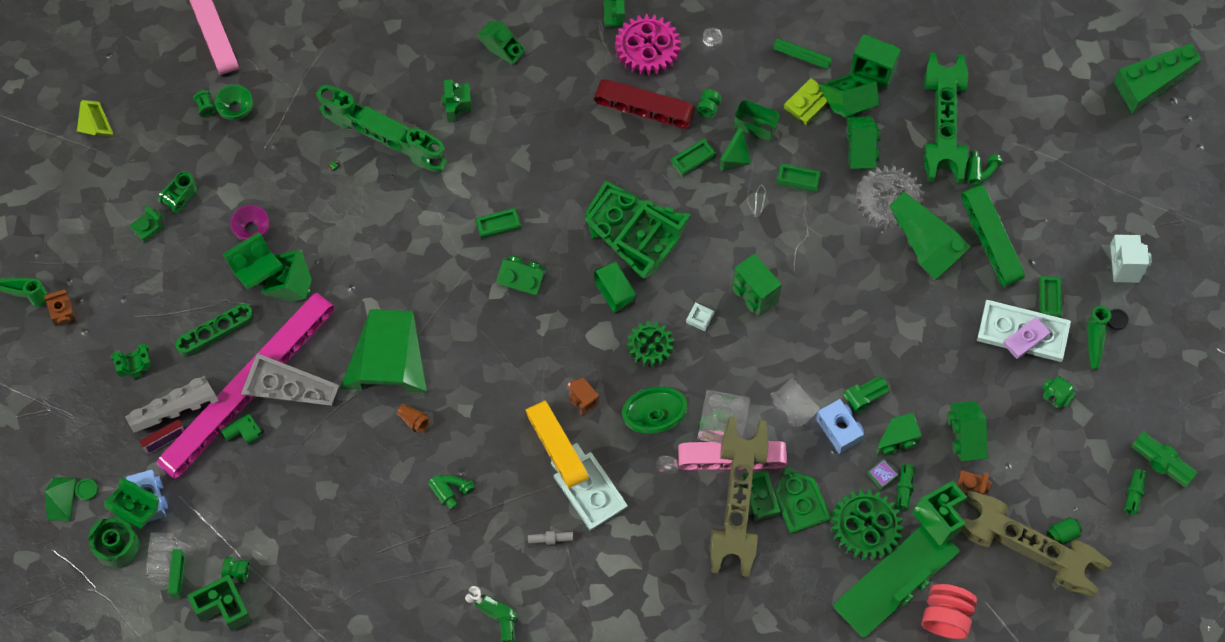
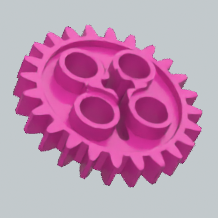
M648 14L645 15V19H641L638 15L637 21L630 18V25L623 23V29L619 28L618 35H616V56H620V63L625 62V68L632 66V72L638 69L640 75L647 71L648 76H650L653 70L658 74L660 68L665 72L666 65L672 67L673 61H677V55L680 54L679 47L681 46V41L679 40V33H676V27L670 28V21L664 24L663 17L659 21L656 20V15L652 19H649Z

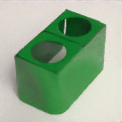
M742 100L735 112L734 128L738 130L740 127L745 133L770 142L778 125L780 115L777 111L748 100ZM743 117H749L753 120V125L741 121L740 119ZM762 124L770 125L772 127V133L768 130L760 128L759 126Z
M617 262L594 270V281L614 313L635 303L636 293Z

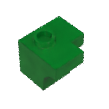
M444 80L445 93L441 94L442 106H446L447 121L456 122L459 114L472 112L469 84H457L452 80Z

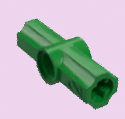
M1144 431L1131 446L1150 461V465L1155 471L1169 475L1185 488L1198 473L1179 458V454L1174 448L1169 445L1160 444Z

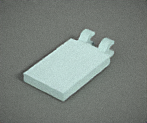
M575 443L572 447L581 460L589 480L568 489L553 461L551 464L558 472L554 475V479L591 532L627 509L628 505L593 454L590 452L585 455L578 443Z

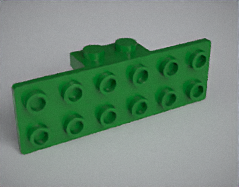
M921 525L833 604V608L862 638H866L902 604L906 606L914 598L913 594L918 590L923 591L930 584L929 580L958 555L960 550L951 541L939 546L925 527Z

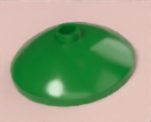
M647 388L635 393L625 402L622 408V417L624 423L636 432L644 434L662 433L674 428L684 419L688 410L687 401L681 392L673 388Z

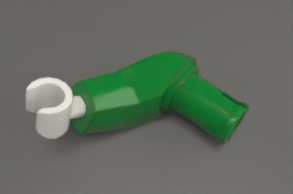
M472 586L468 590L474 594V597L467 594L465 596L466 601L469 603L476 602L475 607L500 623L501 642H516L514 629L515 623L518 620L516 612L509 606L485 594L481 595L478 587Z

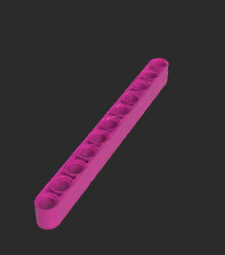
M313 294L258 354L286 364L330 317L335 306L320 294ZM256 355L217 396L218 402L210 403L159 457L157 466L172 478L176 479L181 476L221 433L220 430L227 427L255 397L240 394Z

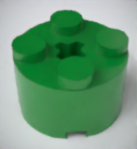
M111 516L112 518H103L97 521L91 528L88 539L90 549L100 563L107 567L119 569L135 558L140 542L128 521L121 517Z

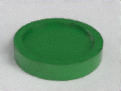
M82 479L77 483L75 493L80 500L89 501L97 495L98 486L92 479Z

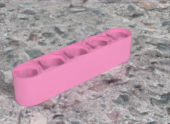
M190 0L219 75L238 70L237 60L212 0Z
M768 441L766 464L754 463L753 469H781L786 467V443ZM688 442L678 446L679 468L682 470H731L732 460L720 459L721 442Z

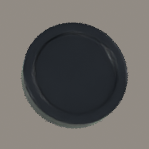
M1121 309L1111 310V319L1108 325L1115 330L1124 329L1129 322L1127 313Z

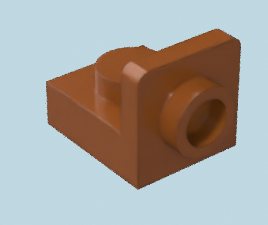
M961 470L957 486L966 496L969 491L983 495L988 494L991 486V481H988L989 473H984L983 476Z

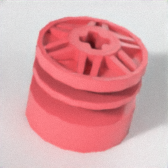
M932 585L929 592L930 596L927 600L930 607L925 609L921 625L929 632L951 639L967 638L972 624L969 617L973 616L975 612L974 607L977 604V597L973 593L953 585Z

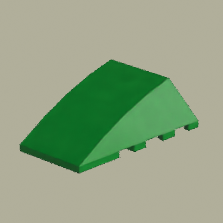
M609 188L586 217L585 221L642 279H645L656 273L677 245L691 214L685 212L682 214L666 206L663 208L654 205V202L648 200L644 202L636 199L635 196Z
M370 309L342 381L341 389L362 390L363 384L404 385L405 392L427 393L413 311Z

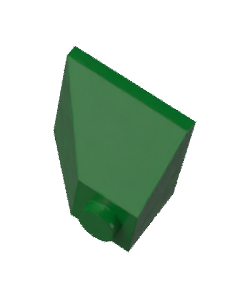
M295 250L275 255L284 268L276 275L270 276L265 280L261 293L292 302L305 299L310 292L309 287L312 279L302 251Z

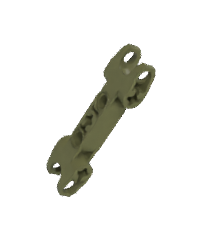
M729 416L720 449V459L732 460L724 530L712 529L709 545L711 572H719L722 559L726 555L736 554L741 560V575L749 577L756 556L758 541L757 534L746 533L754 463L766 464L769 445L767 421L759 420L755 435L745 440L737 434L736 417ZM743 467L747 471V476L743 480H738L736 471ZM735 482L746 484V488L741 487L740 493L744 495V499H740L739 502L733 498V495L738 494L739 490L738 486H734ZM734 513H740L742 516V520L738 525L731 523L730 518Z
M972 491L968 492L966 501L979 514V518L975 520L961 517L966 524L960 532L970 541L983 547H990L993 540H996L1028 558L1057 571L1054 581L1059 586L1071 592L1090 597L1096 596L1099 588L1086 578L1084 572L1087 568L1107 571L1112 562L1093 547L1078 540H1073L1068 548L1006 517L1009 507L1004 502L992 496ZM1006 530L1013 531L1016 536L1010 537L1007 535ZM1030 541L1034 543L1033 547L1029 545ZM1047 551H1053L1057 558L1050 557Z

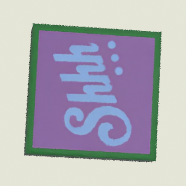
M885 459L867 472V475L881 490L899 476Z

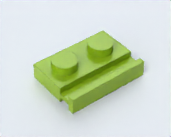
M810 78L784 104V109L807 125L829 103L823 95L820 85Z

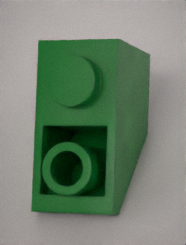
M489 21L477 35L489 51L512 65L526 51L502 21Z
M913 413L891 419L878 444L877 456L882 454L889 456L896 453L897 450L903 448L910 450L918 446L922 435Z

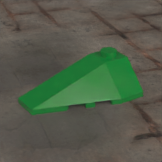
M903 192L889 206L898 225L904 230L909 246L913 248L918 257L919 265L933 280H936L971 247L954 229L906 192Z

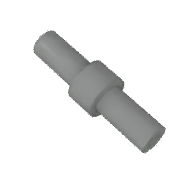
M546 531V534L528 535V544L546 543V545L555 544V542L573 541V532L555 533V531Z

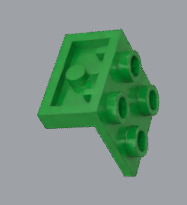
M259 232L222 254L233 274L247 290L257 287L262 281L276 275L284 268L282 263L270 251Z

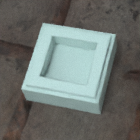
M695 302L686 319V323L706 331L715 311Z

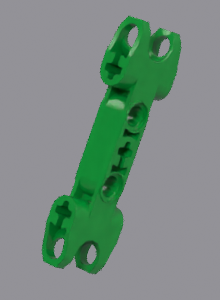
M930 53L928 57V65L924 76V89L935 90V144L926 143L924 149V167L928 182H934L937 170L944 167L954 172L957 184H963L968 161V146L957 145V92H966L968 85V69L964 54H958L955 66L950 68L942 67L938 63L936 53Z
M321 85L316 92L319 102L322 103L319 107L320 112L325 118L345 129L354 128L358 132L408 155L411 162L427 170L442 172L447 165V160L442 155L445 151L443 143L431 134L419 128L409 129L407 126L355 102L352 95L333 86ZM325 91L333 93V97L328 100L321 97V95ZM328 107L332 113H327L325 108ZM432 145H438L440 149L436 151ZM438 158L442 161L439 166L430 164L431 159Z

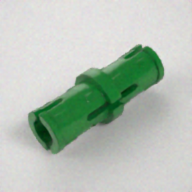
M903 464L901 466L900 481L896 487L898 489V496L895 507L903 511L910 509L911 494L915 488L913 479L916 467L911 464Z
M1141 469L1133 470L1131 484L1126 491L1128 497L1124 512L1127 514L1129 510H1131L1130 515H1137L1139 512L1140 501L1145 494L1143 488L1148 474L1144 470L1142 474Z

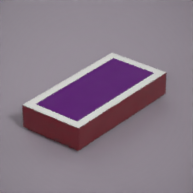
M176 420L139 442L146 454L149 455L176 440L185 430L181 422Z

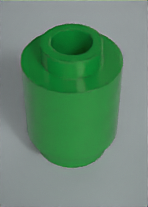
M1068 517L1051 525L1046 533L1047 537L1064 545L1079 538L1082 527L1077 519L1074 520L1072 517Z

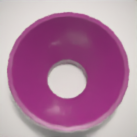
M256 205L243 206L232 215L231 229L234 235L242 241L258 232L264 237L269 229L268 214L263 208ZM250 224H256L258 229L254 233H248L246 227Z

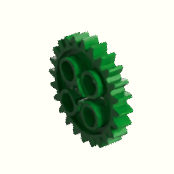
M859 489L857 496L851 491L849 498L844 495L841 499L842 502H837V509L832 511V515L835 517H832L830 523L834 524L830 531L837 533L833 540H841L838 547L846 546L845 554L851 551L854 552V559L858 554L862 556L863 561H865L868 555L874 561L876 554L882 559L885 555L884 552L890 554L892 548H896L898 545L897 541H900L902 537L899 532H902L904 527L898 524L902 522L903 518L896 517L900 510L892 509L895 502L888 504L886 502L888 499L887 495L882 499L879 498V491L875 496L872 495L871 489L866 494L863 493L862 489ZM859 507H865L868 513H862ZM877 520H884L887 526L879 525ZM866 522L870 524L868 527L864 526ZM846 524H853L856 530H850ZM865 537H872L875 543H868Z

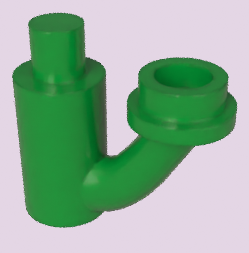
M971 151L967 161V184L979 185L990 178L997 167L1003 164L1001 156L996 154L990 155L987 160L989 167L982 172V160L978 157V152Z
M436 475L428 482V485L443 505L447 504L450 510L456 508L458 504L454 500L456 495L448 484L459 486V491L464 493V495L472 493L476 488L473 480L467 482L452 475Z

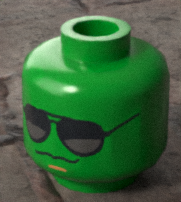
M1057 376L1053 380L1049 378L1042 387L1045 390L1043 399L1057 409L1066 408L1076 395L1074 393V386L1061 376Z

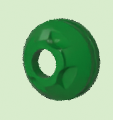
M240 85L226 86L215 97V107L218 113L228 120L244 118L250 113L253 106L250 91ZM233 104H240L242 106L238 112L230 110Z

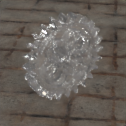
M886 165L883 171L876 167L875 173L870 170L868 177L863 176L862 182L858 183V189L856 190V196H858L856 203L859 204L858 211H864L863 218L870 217L868 223L876 221L877 228L880 224H884L885 230L888 225H891L892 229L895 230L898 223L889 206L903 192H906L923 206L924 199L922 198L924 192L920 191L922 185L916 184L917 177L910 179L911 172L903 174L904 168H901L898 172L894 165L891 170H888ZM895 186H901L903 189H897ZM875 187H878V188H881L882 190H881V191H877V190H875L874 188H875ZM877 206H883L885 209H879Z

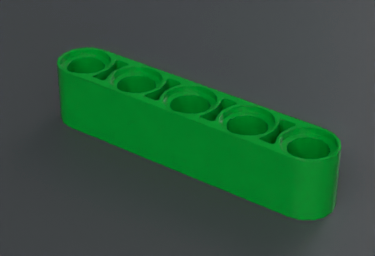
M980 184L962 192L961 200L1001 285L1006 287L1024 279L1025 273L986 188Z

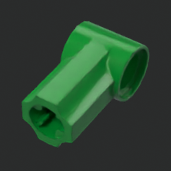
M878 376L861 386H852L844 392L843 397L853 412L857 414L868 408L872 402L889 394L890 390L886 380Z

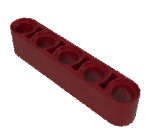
M607 79L600 80L594 96V101L598 105L682 129L689 128L695 112V107L691 103Z

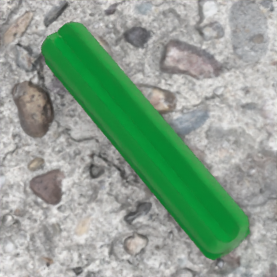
M779 38L774 43V50L826 69L831 65L832 58Z

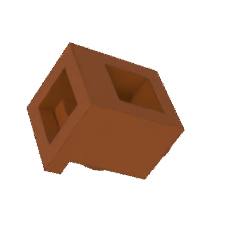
M65 289L44 295L51 320L55 327L65 326L71 321L76 320L70 297Z
M583 377L578 381L573 380L567 385L566 388L570 395L568 397L575 407L579 406L581 416H584L599 404V395Z

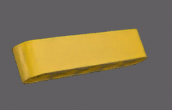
M546 400L525 409L534 430L567 488L570 489L589 480L581 460Z

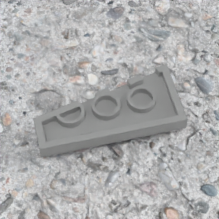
M257 353L240 395L332 406L339 385Z
M205 376L193 379L189 384L181 388L172 390L170 394L162 398L154 399L150 404L140 409L133 410L125 418L133 433L161 423L164 417L175 418L180 416V412L185 409L191 408L194 411L201 408L202 403L210 401L212 404L218 402V399Z

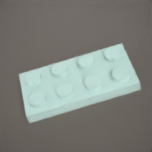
M986 300L977 341L1006 348L1003 345L1004 340L1037 317L1051 333L1029 350L1027 354L1062 362L1071 321Z

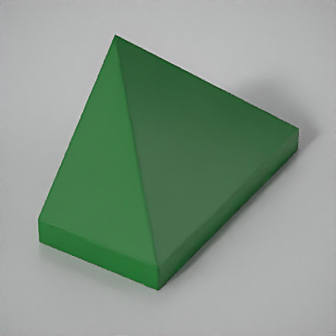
M740 127L720 160V170L722 171L751 164L744 131Z
M54 477L46 488L45 499L48 521L70 522L76 478Z

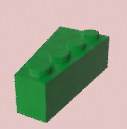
M1190 43L1119 69L1114 83L1133 115L1139 108L1149 104L1154 98L1164 94L1170 87L1177 85L1193 74L1201 58L1193 44Z

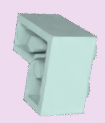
M1115 235L1110 244L1113 281L1139 283L1142 276L1146 274L1147 267L1151 265V253H1148L1147 245L1141 243L1140 235Z

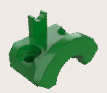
M139 344L136 351L128 354H123L120 351L114 352L111 355V360L114 361L118 376L132 375L134 380L137 377L142 378L141 372L149 370L151 367L148 355L149 345Z

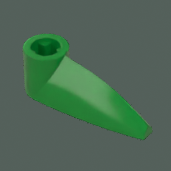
M0 279V292L20 298H27L35 307L46 304L44 295H48V292L39 279Z
M1105 306L1095 307L1087 322L1088 352L1092 370L1099 369L1106 341L1107 324L1111 319V312Z

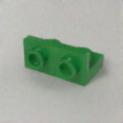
M604 0V26L623 27V23H625L624 0Z

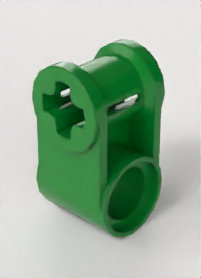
M189 172L178 173L169 185L160 192L158 201L171 207V211L174 213L180 212L197 192V184L193 176Z

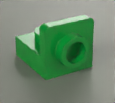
M148 205L144 207L146 213L129 225L143 243L164 228L161 219H163L161 214L156 209L152 210Z

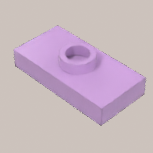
M1035 317L1004 340L1003 345L1016 359H1019L1048 337L1051 332Z

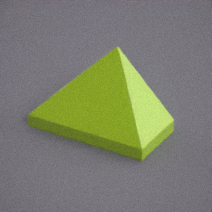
M87 100L80 102L77 132L98 136H113L100 102Z

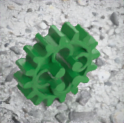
M647 321L646 326L639 323L638 330L632 328V335H628L629 343H627V349L630 350V357L636 356L635 363L643 361V367L650 363L651 367L654 368L655 362L663 365V358L669 360V353H673L672 345H674V339L671 338V331L665 332V325L660 328L657 321L654 323V326ZM654 335H660V336H656V338H655V340H654V344H652V343H653V336H654ZM647 344H649V346H648V352L645 353V354H642L641 352H645V351H646V346H647Z

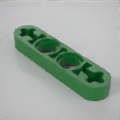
M239 304L183 334L175 343L178 353L181 356L189 357L250 324L254 318L251 307L247 304ZM240 312L246 313L247 317L243 318L240 316ZM232 316H234L237 323L234 324ZM226 320L230 322V326L227 329H220L218 327L221 321ZM203 331L211 333L210 338L206 340L200 339L199 336ZM193 337L196 338V340H197V342H198L197 345L195 344V341L193 340ZM183 343L189 344L190 348L185 349Z

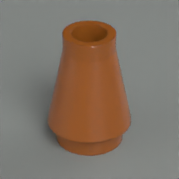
M405 404L401 405L397 410V415L402 418L413 432L422 433L428 427L430 419L426 413L408 407Z

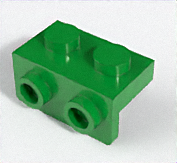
M510 255V258L507 257L502 260L496 283L538 295L543 275L546 274L547 269L542 268L540 263L530 261V264L522 262L521 257Z
M764 471L753 474L748 515H753L754 521L779 515L780 509L768 472ZM746 473L741 474L742 480L746 478ZM739 484L740 490L741 487L746 488V484Z
M122 477L119 480L118 489L104 501V508L142 529L157 514L159 498L153 493L137 486L134 482Z

